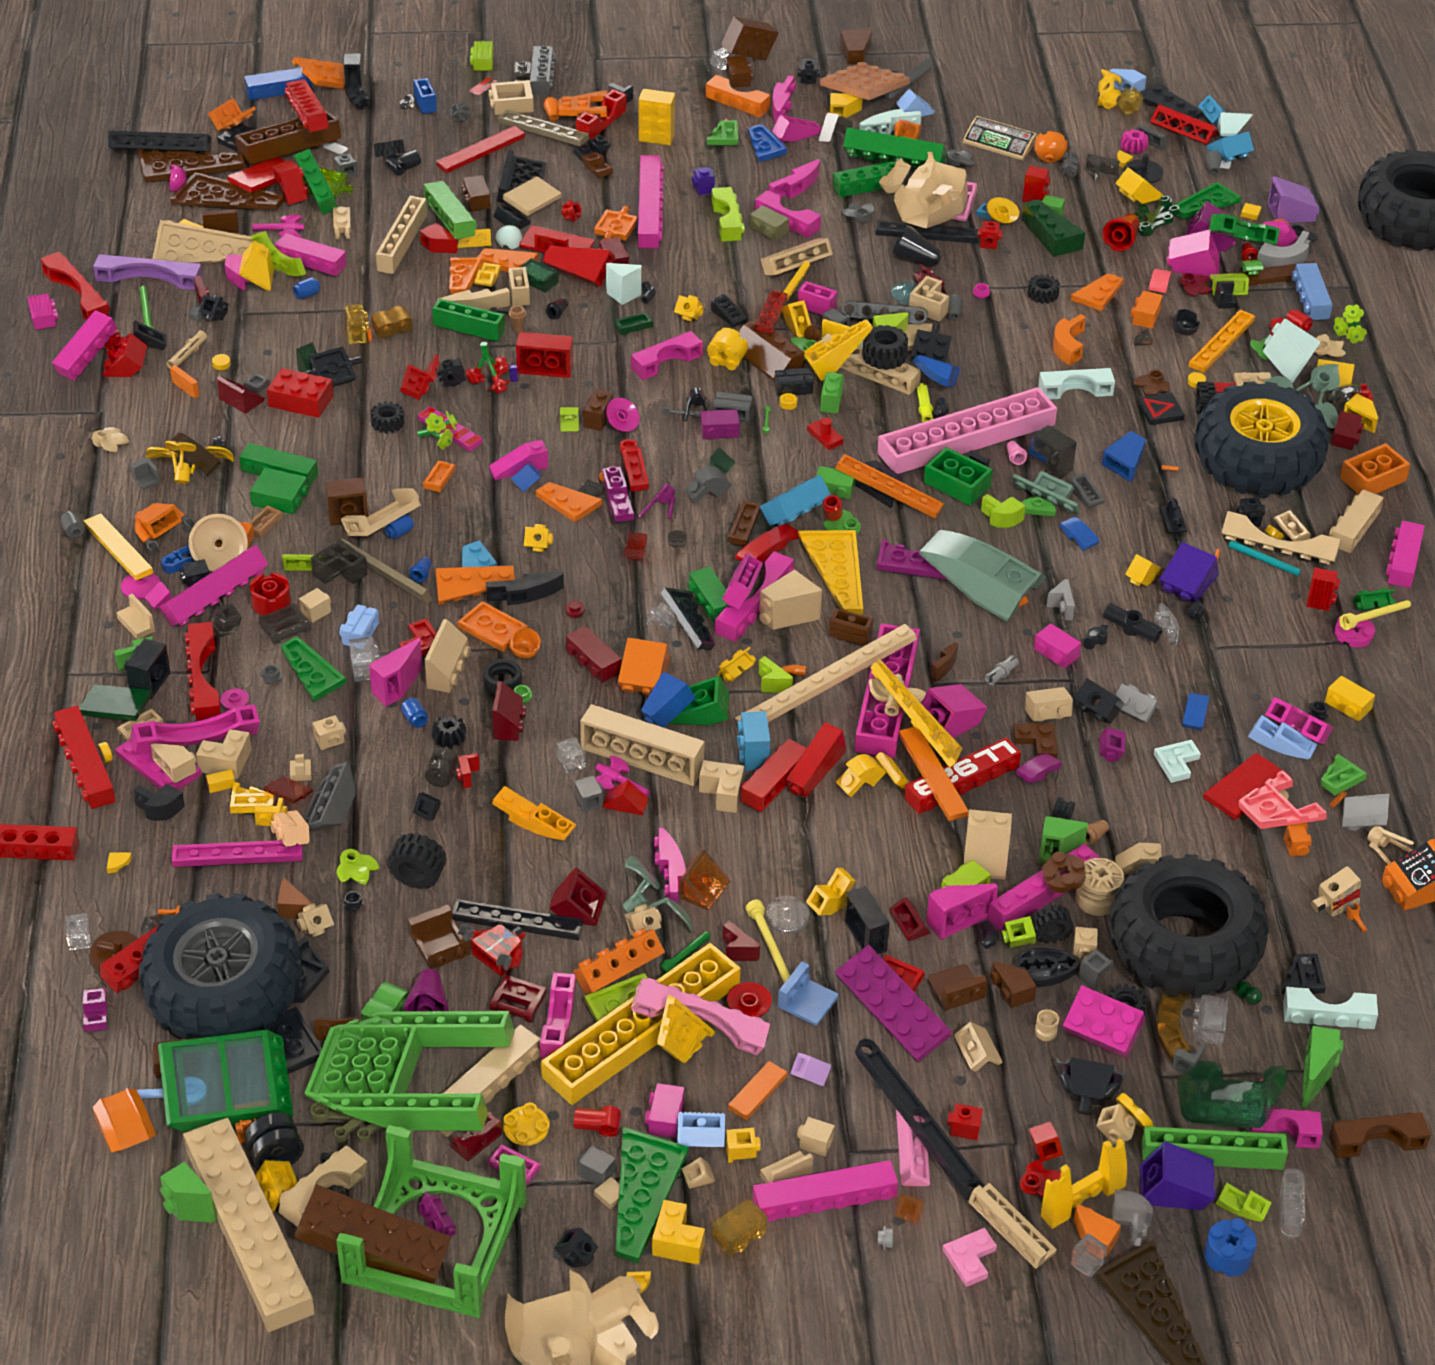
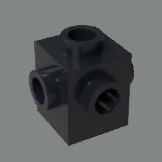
M802 59L801 67H798V76L801 77V83H817V77H820L817 59Z
M213 294V297L204 295L199 312L206 314L205 318L216 321L217 318L223 320L228 312L229 303L224 302L223 297Z
M460 358L447 359L440 363L437 375L440 382H444L445 387L456 386L460 382L466 381L465 371Z
M1259 497L1240 499L1236 513L1246 515L1254 526L1261 527L1262 517L1265 516V506L1261 504Z
M581 1227L566 1230L554 1247L563 1258V1261L571 1268L589 1265L594 1259L593 1255L599 1248L592 1241V1237L584 1232Z

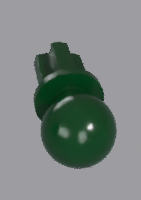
M1238 981L1236 986L1231 988L1237 992L1238 997H1244L1246 1002L1251 1005H1256L1262 1000L1260 989L1251 987L1249 982L1242 981L1240 983Z

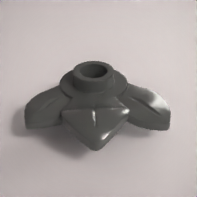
M952 149L947 153L948 164L952 166H960L961 163L976 165L971 160L974 155L969 151L963 150L959 152Z
M851 202L848 209H842L843 215L854 218L860 223L868 221L870 215L874 212L872 203H867L861 207Z

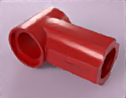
M605 1106L601 1110L576 1108L573 1123L574 1129L594 1130L605 1137H614L619 1131L621 1110L614 1106Z

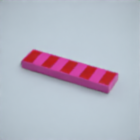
M431 406L417 415L418 420L427 425L425 420L429 418L431 413L442 416L443 422L449 420L446 415ZM450 423L440 432L441 434L446 429H450L453 434L452 441L469 452L483 443L482 437L459 423L456 424L457 430H454Z

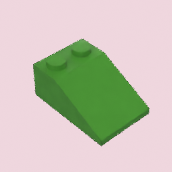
M1312 1026L1305 1053L1302 1108H1307L1332 1076L1334 1067L1338 1068L1344 1040H1340V1030Z

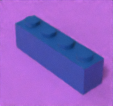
M302 67L244 76L249 100L285 95L284 88H287L286 83L305 79L313 91L312 81L302 73Z

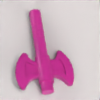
M301 215L284 216L280 218V221L283 223L253 224L252 226L253 230H283L279 233L281 237L287 233L301 238V235L296 231L305 229L304 223H297L302 219Z
M610 756V766L601 763L596 765L595 770L599 771L602 775L595 777L597 783H601L603 789L609 790L613 788V781L621 784L629 780L648 797L650 790L621 774L622 772L628 773L630 771L623 759Z

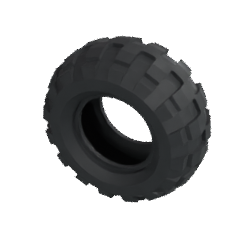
M1408 149L1405 152L1394 151L1388 153L1387 157L1377 159L1362 177L1358 193L1359 211H1361V217L1364 220L1365 226L1369 230L1375 231L1374 235L1381 240H1388L1392 242V245L1404 246L1412 250H1435V152Z
M1185 854L1184 858H1174L1172 855L1159 857L1155 864L1146 862L1138 867L1123 882L1115 894L1114 903L1111 906L1109 931L1113 947L1117 950L1118 956L1130 974H1137L1138 978L1141 979V983L1151 989L1158 986L1164 989L1165 994L1179 997V993L1191 994L1192 998H1206L1211 991H1215L1220 995L1230 991L1232 987L1236 986L1238 981L1240 983L1244 981L1257 968L1258 962L1264 956L1269 933V918L1265 912L1263 900L1255 886L1249 885L1245 875L1237 869L1232 871L1226 869L1224 862L1213 858L1211 861L1198 859L1199 855ZM1174 915H1191L1204 919L1218 931L1202 937L1184 936L1167 929L1160 923V920Z

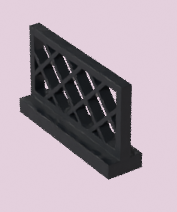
M508 150L497 202L503 203V195L526 183L522 179L526 178L530 181L533 179L531 176L535 175L543 180L546 162L514 156V151Z

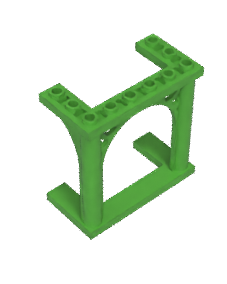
M389 1125L385 1132L388 1163L374 1207L395 1215L403 1205L424 1195L426 1191L429 1194L445 1193L455 1195L468 1201L479 1212L484 1223L483 1239L472 1266L456 1263L453 1270L454 1290L366 1266L363 1238L340 1233L336 1242L341 1281L345 1284L480 1318L483 1312L482 1298L518 1209H524L527 1202L525 1159L516 1155L502 1153L499 1160V1181L496 1178H487L472 1172L455 1170L449 1166L443 1167L428 1161L415 1160L411 1130ZM410 1180L422 1183V1188L418 1190L413 1189L409 1185ZM403 1188L408 1193V1195L402 1196V1194L404 1193V1190H402ZM486 1199L496 1202L491 1207H483L481 1205ZM487 1214H493V1218H489Z

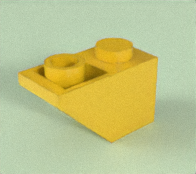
M831 93L830 113L838 114V118H847L862 110L863 98L850 94Z

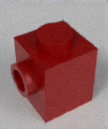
M956 1103L954 1112L949 1111L947 1125L951 1126L950 1136L978 1141L983 1108Z
M1051 1122L1028 1129L1033 1147L1041 1162L1063 1155L1059 1137Z

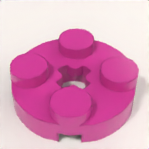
M1338 617L1334 633L1340 642H1348L1351 647H1365L1370 644L1375 634V627L1371 621L1365 620L1357 623L1352 629L1344 630L1340 626V617Z

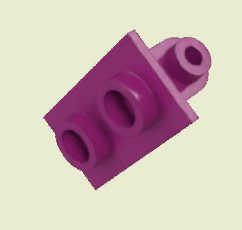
M426 1191L418 1207L421 1216H423L430 1229L451 1237L456 1234V1226L449 1215L442 1216L446 1215L447 1210L440 1197L436 1195L430 1196L428 1191Z

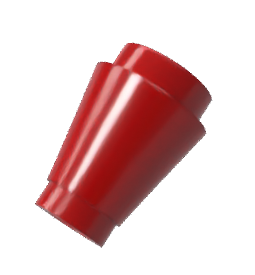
M1245 242L1241 247L1243 261L1257 260L1258 251L1251 243Z

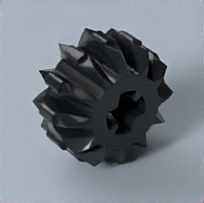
M446 715L445 718L439 717L438 721L433 723L432 737L436 745H442L443 749L450 746L452 749L454 745L460 746L461 742H465L467 728L462 718L457 719L455 715L453 717Z

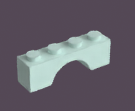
M1111 368L1040 372L1038 387L1049 399H1060L1061 395L1070 389L1087 390L1095 397L1113 396L1115 386Z
M1286 987L1283 999L1284 1022L1362 1029L1375 1028L1378 1018L1376 994L1354 992L1347 1002L1335 1005L1318 1000L1307 988Z

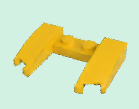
M1121 1138L1117 1140L1116 1148L1112 1147L1113 1144L1110 1141L1103 1143L1098 1170L1072 1185L1070 1168L1065 1164L1060 1168V1180L1055 1179L1051 1182L1048 1179L1046 1181L1040 1216L1051 1229L1069 1220L1072 1207L1076 1208L1078 1204L1081 1205L1087 1198L1095 1197L1101 1191L1108 1197L1126 1186L1127 1158L1125 1144Z

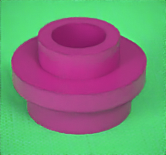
M985 283L976 284L973 288L974 296L980 299L988 297L990 295L989 286Z

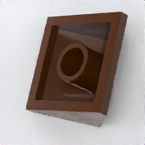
M236 209L202 212L204 228L229 233L239 232Z

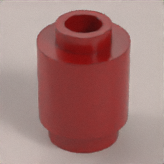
M1292 309L1286 316L1287 320L1305 332L1309 331L1313 325L1312 318L1299 310Z
M829 495L823 501L826 519L837 521L843 515L842 502L836 495Z

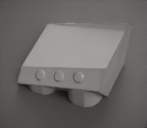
M1390 794L1344 797L1342 828L1353 831L1365 828L1367 832H1370L1375 826H1380L1384 829L1388 820Z

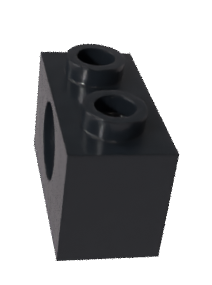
M1088 678L1074 696V699L1078 702V708L1086 713L1090 710L1094 713L1093 717L1102 723L1104 720L1112 723L1124 705V702L1119 697ZM1102 699L1098 706H1094L1096 700Z

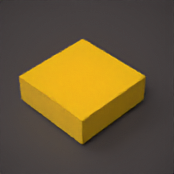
M1245 203L1241 211V217L1257 220L1262 207Z

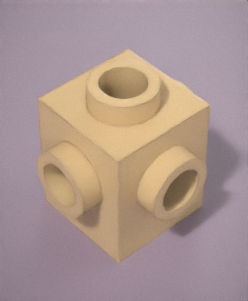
M336 715L312 722L313 735L321 750L344 743L346 729L343 722L338 721Z
M315 903L303 907V912L298 913L299 919H297L299 929L301 932L304 931L305 934H312L313 937L325 933V928L334 925L327 904L315 906Z
M642 904L634 907L635 911L625 914L632 936L634 932L645 928L646 931L651 929L655 931L661 928V915L655 907Z
M1121 1104L1102 1109L1096 1127L1115 1144L1119 1138L1123 1141L1131 1139L1137 1121Z

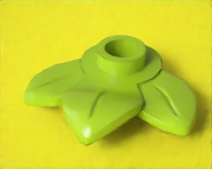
M347 849L340 855L341 864L338 866L336 873L341 883L352 878L356 882L366 885L369 879V871L379 870V865L372 856L360 854L354 849ZM347 857H353L354 860H349Z

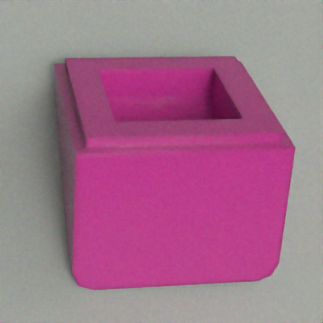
M159 582L145 596V600L154 610L171 599L170 591L162 582Z

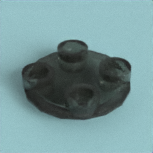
M1358 383L1345 384L1333 390L1326 397V400L1331 404L1338 401V399L1344 402L1351 398L1350 394L1358 393L1362 388Z

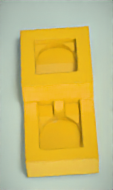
M483 263L481 270H478L474 284L493 286L499 276L501 266Z

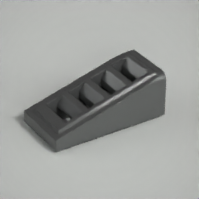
M1086 473L1070 478L1068 484L1073 485L1074 490L1072 492L1088 508L1105 502Z

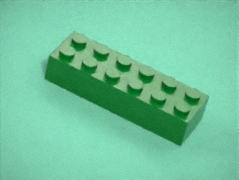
M848 127L843 148L850 158L858 159V157H863L867 161L880 160L881 163L897 162L902 158L903 162L913 166L912 168L917 169L927 161L928 152L933 153L935 162L945 164L947 155L944 144Z

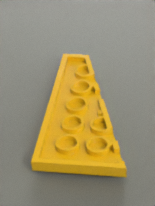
M856 530L798 531L799 539L839 608L863 614Z

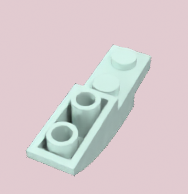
M903 109L880 113L862 121L859 129L891 135V131H894L898 120H907L921 125L920 111L904 112Z

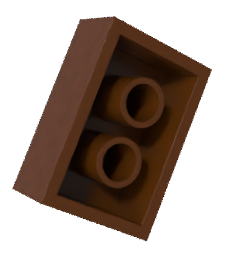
M734 16L721 45L731 54L767 60L779 32L769 23Z

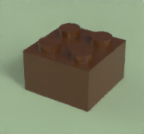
M363 477L325 482L331 526L343 524L341 518L345 516L365 515L368 517L367 495Z

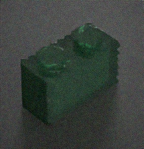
M530 258L528 262L526 261V263L519 266L526 267L529 285L541 290V292L546 293L559 283V271L543 264L541 261Z

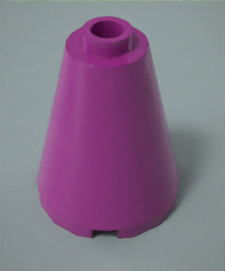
M425 969L420 972L404 1002V1011H449L441 976L436 970Z

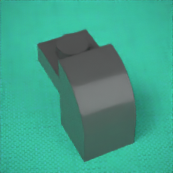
M707 466L695 472L697 478L685 490L690 498L697 503L709 491L720 497L732 484L720 469L714 466Z

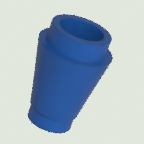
M423 557L410 568V578L414 582L421 583L427 580L432 564L431 560Z

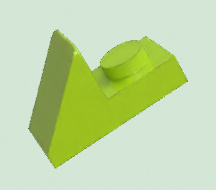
M560 407L561 431H579L578 407Z
M765 656L759 660V675L762 677L761 692L781 693L793 686V677Z

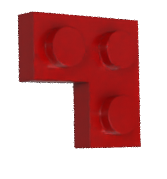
M425 618L408 625L409 632L414 638L399 643V648L420 638L422 656L428 654L437 633Z

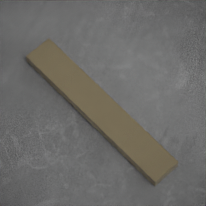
M508 110L498 117V123L511 127L516 126L521 130L577 146L583 145L589 139V133Z
M341 539L338 543L343 553L427 605L432 601V597L426 588L347 540Z

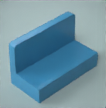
M1210 95L1198 105L1199 109L1203 111L1204 115L1214 126L1217 125L1221 112L1227 113Z

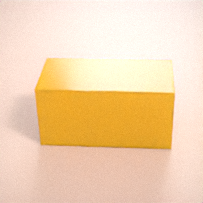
M232 769L206 775L210 793L230 789L233 787V782H235Z

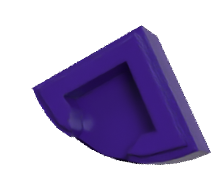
M510 364V381L518 382L517 364Z

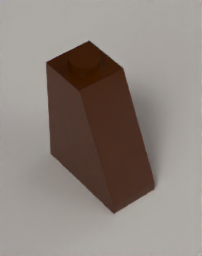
M872 28L841 30L840 45L847 64L864 62L871 45Z

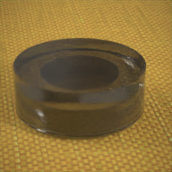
M674 530L668 534V544L671 547L681 548L686 545L687 535L685 532Z

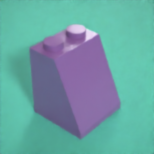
M1272 177L1267 205L1274 220L1284 219L1288 223L1315 221L1316 215L1319 214V206L1316 204L1314 195L1311 194L1309 188L1278 177Z

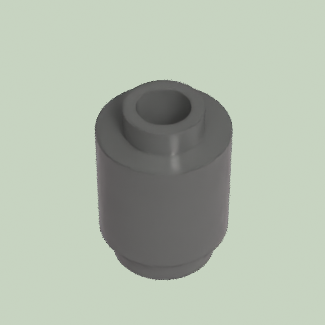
M67 511L62 514L61 525L67 536L70 538L80 537L84 533L85 527L78 514L73 511Z

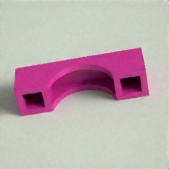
M769 190L755 199V210L765 206L789 218V229L806 238L811 237L821 228V215L809 209L802 211L788 210L781 205V196Z
M692 331L686 332L632 354L631 369L642 380L657 375L658 365L665 360L681 359L689 362L701 357L703 342Z
M553 973L546 1025H543L540 1041L541 1060H544L567 1043L576 996V974Z

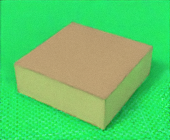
M610 1177L594 1190V1196L611 1209L619 1203L620 1184Z

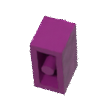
M737 409L701 411L700 426L702 438H738L740 422Z

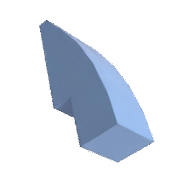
M1263 715L1254 724L1248 735L1249 738L1269 749L1308 760L1317 746L1315 742L1284 722L1278 726Z

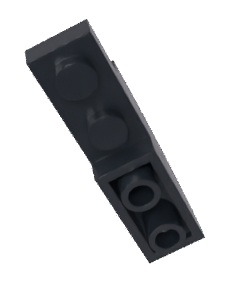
M563 571L524 574V579L486 582L487 602L507 600L508 606L548 597L564 588Z

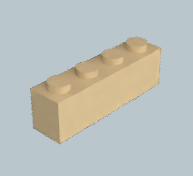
M817 238L761 258L765 275H777L801 266L804 261L810 263L832 255V250L828 238Z
M1364 489L1359 495H1355L1352 505L1347 506L1344 516L1339 517L1336 527L1333 526L1329 533V537L1341 539L1340 550L1348 553L1353 551L1381 512L1384 497Z

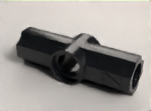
M1109 603L1103 613V618L1123 627L1124 633L1129 636L1140 635L1156 643L1163 632L1162 627L1143 619L1142 613L1137 610L1126 611Z

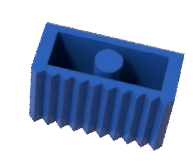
M429 79L414 80V97L421 113L429 114L436 112L437 98Z

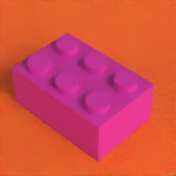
M1081 985L1063 1027L1066 1033L1127 1059L1146 1018L1143 1011Z

